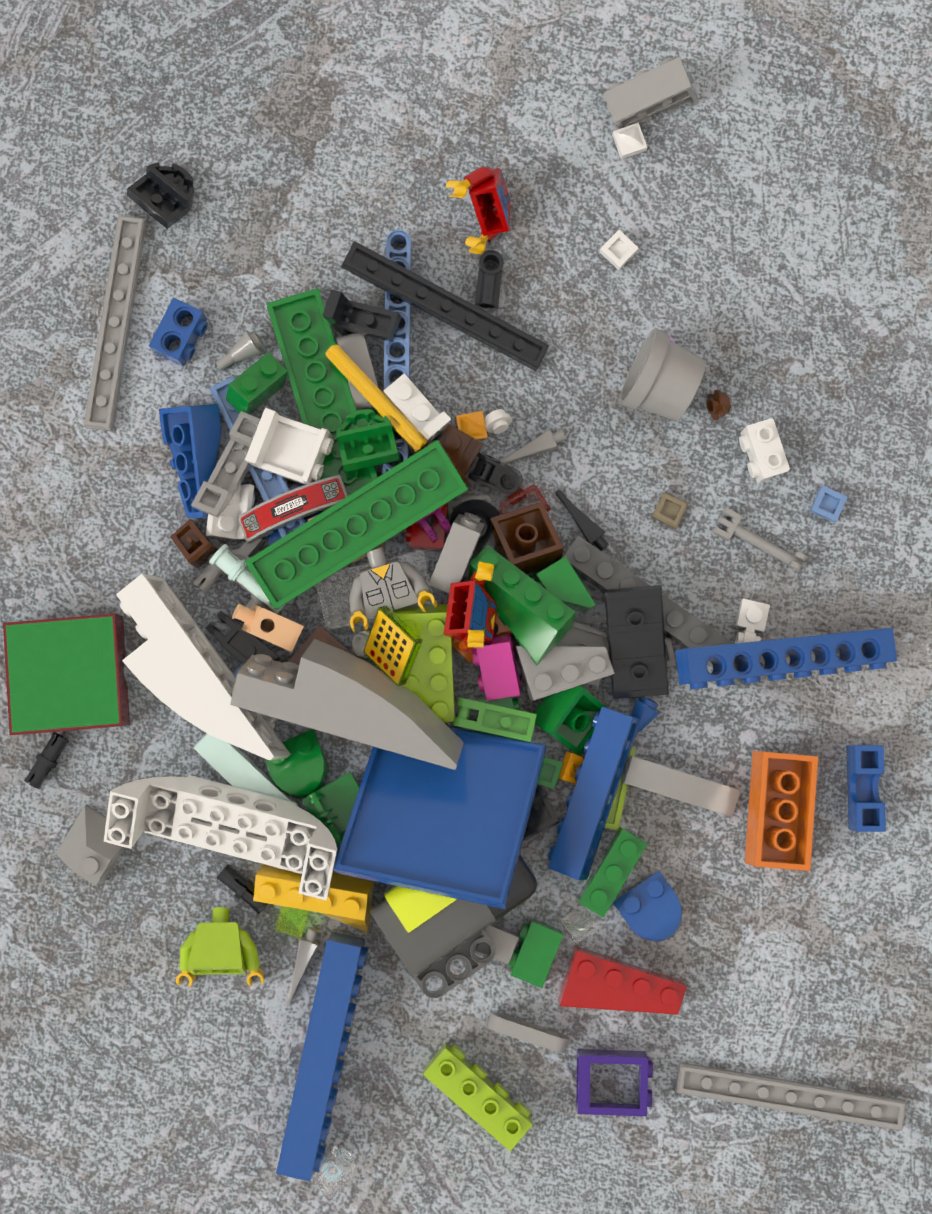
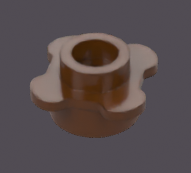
M715 390L714 394H708L706 406L714 420H718L719 416H725L730 412V399L725 392L721 393L720 390Z

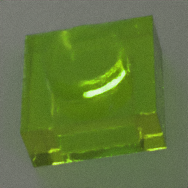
M281 906L274 930L302 938L310 911Z

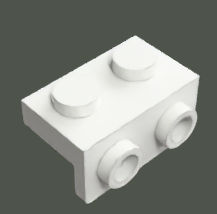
M772 418L748 425L741 431L739 443L742 451L748 454L750 460L747 464L750 476L756 479L757 484L766 482L773 476L790 470L775 422Z

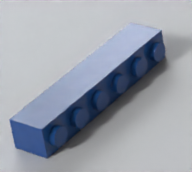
M602 707L601 711L596 713L593 720V727L595 729L592 738H589L585 744L584 754L586 755L583 764L578 767L575 774L577 782L574 791L570 792L566 801L568 809L565 818L561 819L557 828L559 836L556 845H553L549 851V869L576 880L588 879L641 719Z

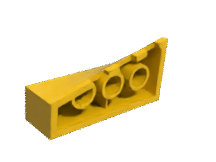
M263 864L257 872L253 901L318 912L368 933L374 881L332 873L327 900H322L298 893L302 877L300 873Z

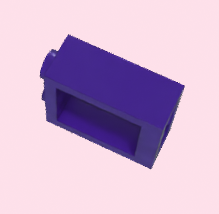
M577 1049V1113L585 1115L647 1116V1107H652V1089H648V1078L653 1077V1062L648 1060L646 1052ZM591 1063L639 1065L638 1104L590 1103Z

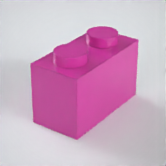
M511 634L495 636L490 642H484V648L472 650L475 666L480 665L481 675L478 676L480 692H485L487 701L520 696L521 683Z

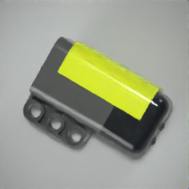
M520 850L505 909L394 886L384 893L385 899L372 907L370 913L423 993L430 998H439L494 959L496 948L484 929L529 899L536 892L537 880L533 874L532 866L525 862ZM480 942L488 943L490 947L488 955L483 958H479L474 954V948ZM455 959H462L466 963V968L461 974H454L450 971L451 962ZM431 976H438L442 980L441 987L436 991H431L426 987V981Z

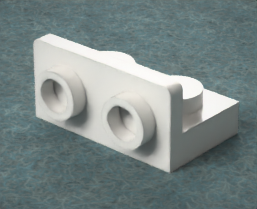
M240 485L218 518L208 514L206 536L234 541L246 540L238 516L253 507L255 502L254 485Z

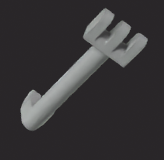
M724 508L722 513L731 518V520L728 521L719 517L717 523L726 529L723 531L718 527H714L712 530L713 534L726 541H729L734 534L788 564V567L795 571H800L802 563L807 558L805 554L797 551L793 555L740 526L739 522L743 516L729 508Z

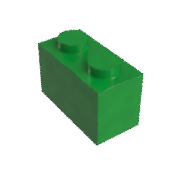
M268 352L229 383L226 401L239 413L243 411L251 414L284 387L288 370Z
M530 918L528 924L523 923L519 932V940L522 941L518 951H513L509 964H507V966L511 967L510 975L543 988L563 938V932L533 918Z

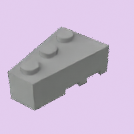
M555 646L537 666L524 647H514L515 656L530 702L614 674L606 647Z

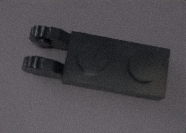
M221 610L217 616L223 623L232 628L230 632L225 636L216 626L210 623L206 627V630L220 641V644L243 664L247 662L252 654H265L278 662L281 659L256 636L243 631V625L239 622L236 623Z

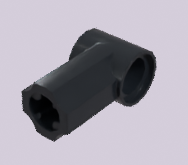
M487 250L480 256L475 306L488 309L498 308L504 261L498 251ZM488 260H493L499 267L496 270L490 271L483 264Z

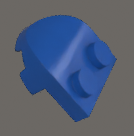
M657 871L613 902L633 933L641 939L661 942L673 936L680 927L682 918L680 901L660 871Z

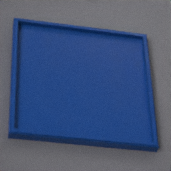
M449 727L464 742L456 770L373 746L334 864V872L505 909L540 777L546 745Z

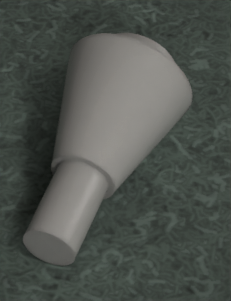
M247 330L230 349L229 353L216 361V365L223 371L234 362H240L263 354L261 348L264 346V343L256 332L251 334Z

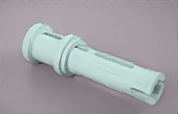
M224 544L214 554L209 563L213 566L217 565L228 574L229 580L234 582L237 580L273 610L274 613L278 614L285 604L275 610L246 565V560H240L228 550L229 546Z

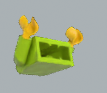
M213 908L212 923H198L196 930L192 931L180 947L179 969L182 971L176 977L177 985L182 983L183 976L188 977V986L190 987L195 982L196 975L246 974V969L249 971L247 976V984L252 987L251 977L254 975L259 976L261 985L263 984L265 974L259 968L260 962L257 947L247 931L242 930L238 923L229 922V908Z

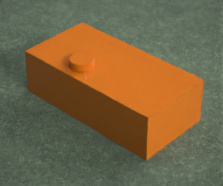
M752 751L744 863L755 867L810 871L818 756Z

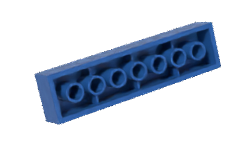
M332 932L327 939L276 1174L311 1181L313 1173H319L326 1149V1146L321 1145V1143L326 1142L332 1117H328L327 1114H332L338 1089L333 1088L334 1084L338 1085L341 1078L344 1060H340V1055H345L351 1033L346 1031V1026L351 1027L357 1005L352 1003V999L357 998L363 976L358 975V971L363 969L369 950L368 947H364V938Z

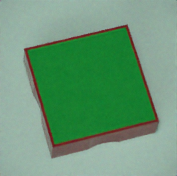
M103 614L3 623L9 735L130 726L128 686L124 675V662L122 661L126 655L122 615Z

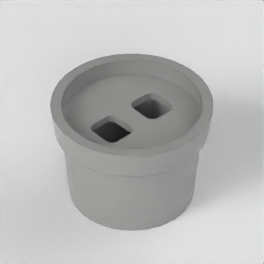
M654 328L645 339L631 365L620 393L619 405L633 410L640 408L667 419L678 421L686 412L698 390L704 375L706 361L672 342L670 336Z

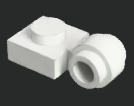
M741 599L735 626L744 628V631L737 632L734 644L761 640V637L756 636L754 631L761 633L765 631L770 608L769 604Z

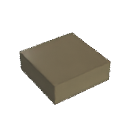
M663 492L651 518L677 529L689 503Z

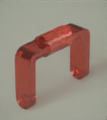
M531 485L524 490L520 488L507 497L508 500L500 505L499 511L501 514H505L506 511L504 509L519 503L533 491L540 502L543 503L547 512L551 508L538 487Z

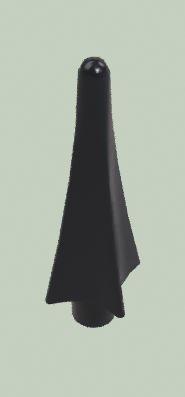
M557 490L555 492L556 496L572 516L585 540L595 545L600 551L605 550L609 546L603 538L605 531L582 513L560 490Z

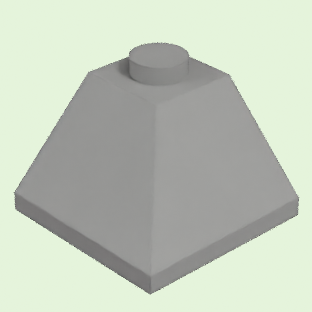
M85 805L56 852V855L71 871L94 885L105 882L125 847L103 842L107 817Z

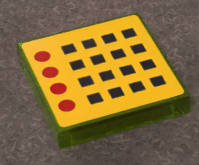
M382 606L377 611L363 652L399 687L406 684L423 640L389 607Z

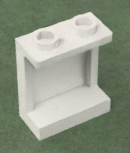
M265 408L245 460L253 467L306 485L320 480L324 469L322 465L325 455L330 454L333 447V435L327 429L321 428L320 430L282 417L276 411Z

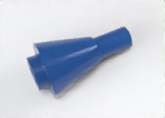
M643 697L642 700L636 698L631 716L641 719L636 735L660 714V711L656 709L658 704L648 697Z

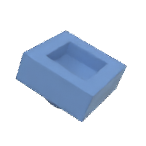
M822 485L809 512L835 523L848 497Z

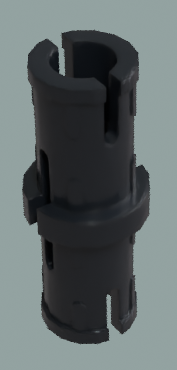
M53 732L42 753L38 752L36 755L37 761L24 781L26 783L30 782L29 785L40 789L50 770L58 765L57 759L67 743H69V739L64 738L63 735L57 732Z
M229 864L217 876L218 880L235 893L234 897L238 900L241 898L258 914L268 905V903L253 901L255 888L252 885L253 882L250 879L245 880Z

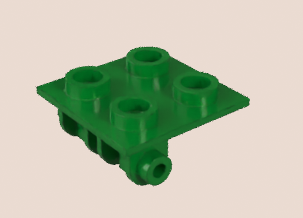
M351 772L302 799L307 811L329 829L336 845L342 843L360 788Z

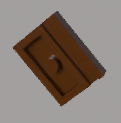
M450 424L447 425L439 439L445 451L466 476L484 444Z

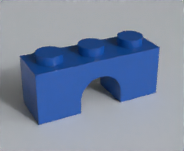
M846 745L848 829L856 832H886L885 803L881 802L878 789L879 777L881 774H884V745Z

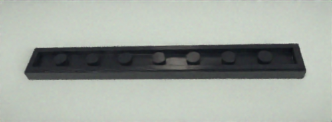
M356 241L353 242L341 265V268L534 371L538 370L548 350V344Z

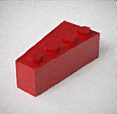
M574 946L558 1002L559 1006L678 1015L687 986L681 980Z

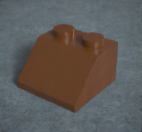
M542 502L490 518L498 553L525 574L547 568L561 559L563 546Z

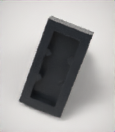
M331 290L322 315L341 335L355 332L390 342L394 341L402 317L398 312L350 301L342 292Z

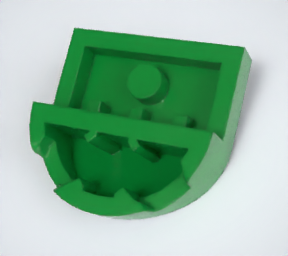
M362 409L348 414L346 421L341 427L337 426L336 437L344 472L399 460L392 425L387 416L383 418L375 414L374 410Z
M313 729L282 742L291 754L289 757L276 760L264 758L273 782L284 793L296 798L307 797L321 789L326 773H329L328 761L323 754Z

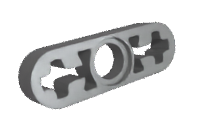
M492 1011L487 1023V1027L493 1031L559 1053H565L569 1037L562 1033L499 1012Z

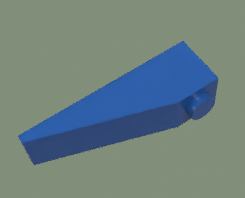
M218 404L159 409L162 438L164 444L170 445L173 458L169 461L172 469H176L179 474L178 490L187 518L208 517L207 513L193 508L191 504L203 482H208L216 467L221 435V416Z

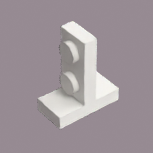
M405 373L383 391V394L427 440V444L443 432L451 421V418L445 411L441 414L437 412Z

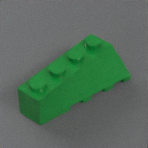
M487 545L469 563L468 580L477 571L479 561L494 564L492 580H486L484 583L486 592L496 602V612L501 622L509 627L516 636L517 642L528 651L531 659L537 666L573 627L576 612Z

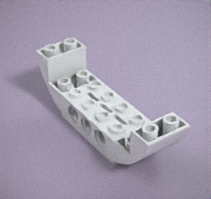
M191 775L188 777L170 776L141 779L123 784L110 791L103 842L131 849L142 833L145 832L300 873L302 877L298 893L327 900L337 853L335 839L320 820L298 807L297 803Z

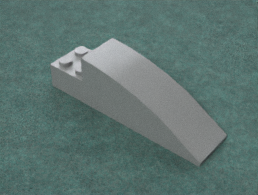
M314 639L302 655L300 665L292 662L281 663L274 661L265 654H252L236 676L230 703L232 706L456 770L464 742L417 695L402 684H396L387 674L368 662L342 649Z

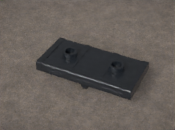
M653 585L604 590L609 659L614 674L611 675L613 699L668 695L662 586Z

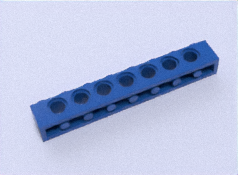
M893 628L686 648L675 651L679 685L690 684V690L708 688L707 682L716 681L717 687L734 685V679L740 678L743 679V684L760 682V676H768L769 681L786 679V673H794V678L812 676L811 671L819 670L820 675L837 674L836 668L844 667L845 673L862 671L861 665H869V670L887 668V662L897 661ZM862 646L865 650L864 655L862 654ZM837 648L840 651V658L837 656ZM812 651L815 654V661H813L811 657ZM786 653L790 657L789 664L786 662ZM760 656L764 658V667L760 664ZM735 658L739 662L738 670L734 668L733 662ZM708 661L713 665L712 673L707 669Z

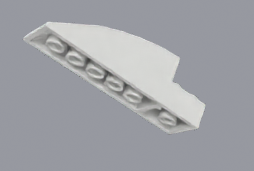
M141 574L116 594L121 601L120 607L123 612L129 617L132 616L137 623L136 630L143 638L148 639L122 661L159 700L207 734L268 760L283 759L291 755L262 714L230 705L236 681L235 676L164 578Z

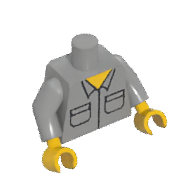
M382 546L375 547L366 553L370 566L360 569V575L353 580L349 595L352 615L350 625L353 632H355L354 625L357 622H363L366 631L368 629L366 618L377 616L379 610L382 613H386L418 603L421 610L426 612L424 603L428 600L432 601L435 608L437 607V601L430 594L423 575L408 562H400L398 558L387 561Z

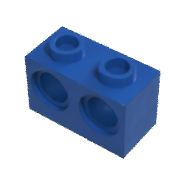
M173 297L149 347L154 353L184 367L186 361H190L195 353L196 346L194 345L198 337H202L206 332L208 322H206L207 317L203 311ZM185 317H193L190 325L181 326V322ZM173 341H181L180 347L177 350H169V345Z

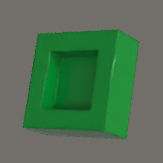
M545 756L538 784L554 789L563 763Z

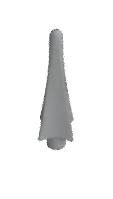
M549 429L519 450L500 459V461L508 464L526 457L558 449L557 443L566 440L564 432L559 430L552 434Z
M309 927L306 936L302 934V938L299 939L294 973L287 995V1002L289 1003L293 1001L303 974L321 942L316 940L319 930Z

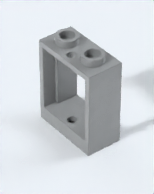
M465 512L464 515L459 513L453 522L429 582L430 586L449 593L451 583L462 582L485 525L480 522V517Z

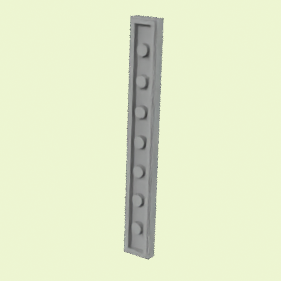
M118 215L84 420L85 428L113 432L147 225L145 218Z
M679 1062L675 1087L676 1093L903 1130L906 1101L903 1099Z

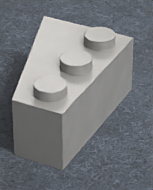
M680 56L665 59L660 63V66L652 70L640 71L633 79L625 83H615L608 91L604 92L613 121L618 129L652 120L651 115L665 109L667 114L676 112L675 106L689 101L691 106L699 104L690 76Z

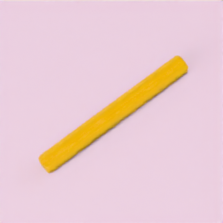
M332 345L326 351V357L383 418L384 416L388 417L392 428L415 452L423 449L427 444V440L339 345Z

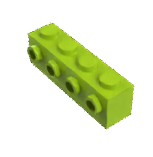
M445 1042L424 1067L423 1075L506 1149L511 1151L533 1125L532 1117L530 1116L531 1111L522 1102L518 1101L515 1103L508 1097L509 1091L499 1082L493 1084L487 1078L488 1073L479 1064L475 1063L472 1065L465 1059L466 1053L456 1044H453L451 1047Z

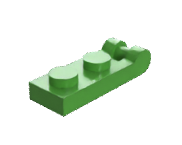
M458 698L457 706L460 707L458 716L454 717V726L531 742L537 714ZM471 709L479 710L477 722L468 720Z

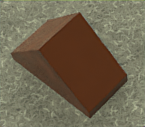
M191 519L170 536L186 560L198 569L208 561L207 558L211 554L218 551L216 546Z

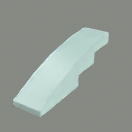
M207 733L194 746V749L232 786L295 802L280 790L273 780L259 769L254 761L237 746Z

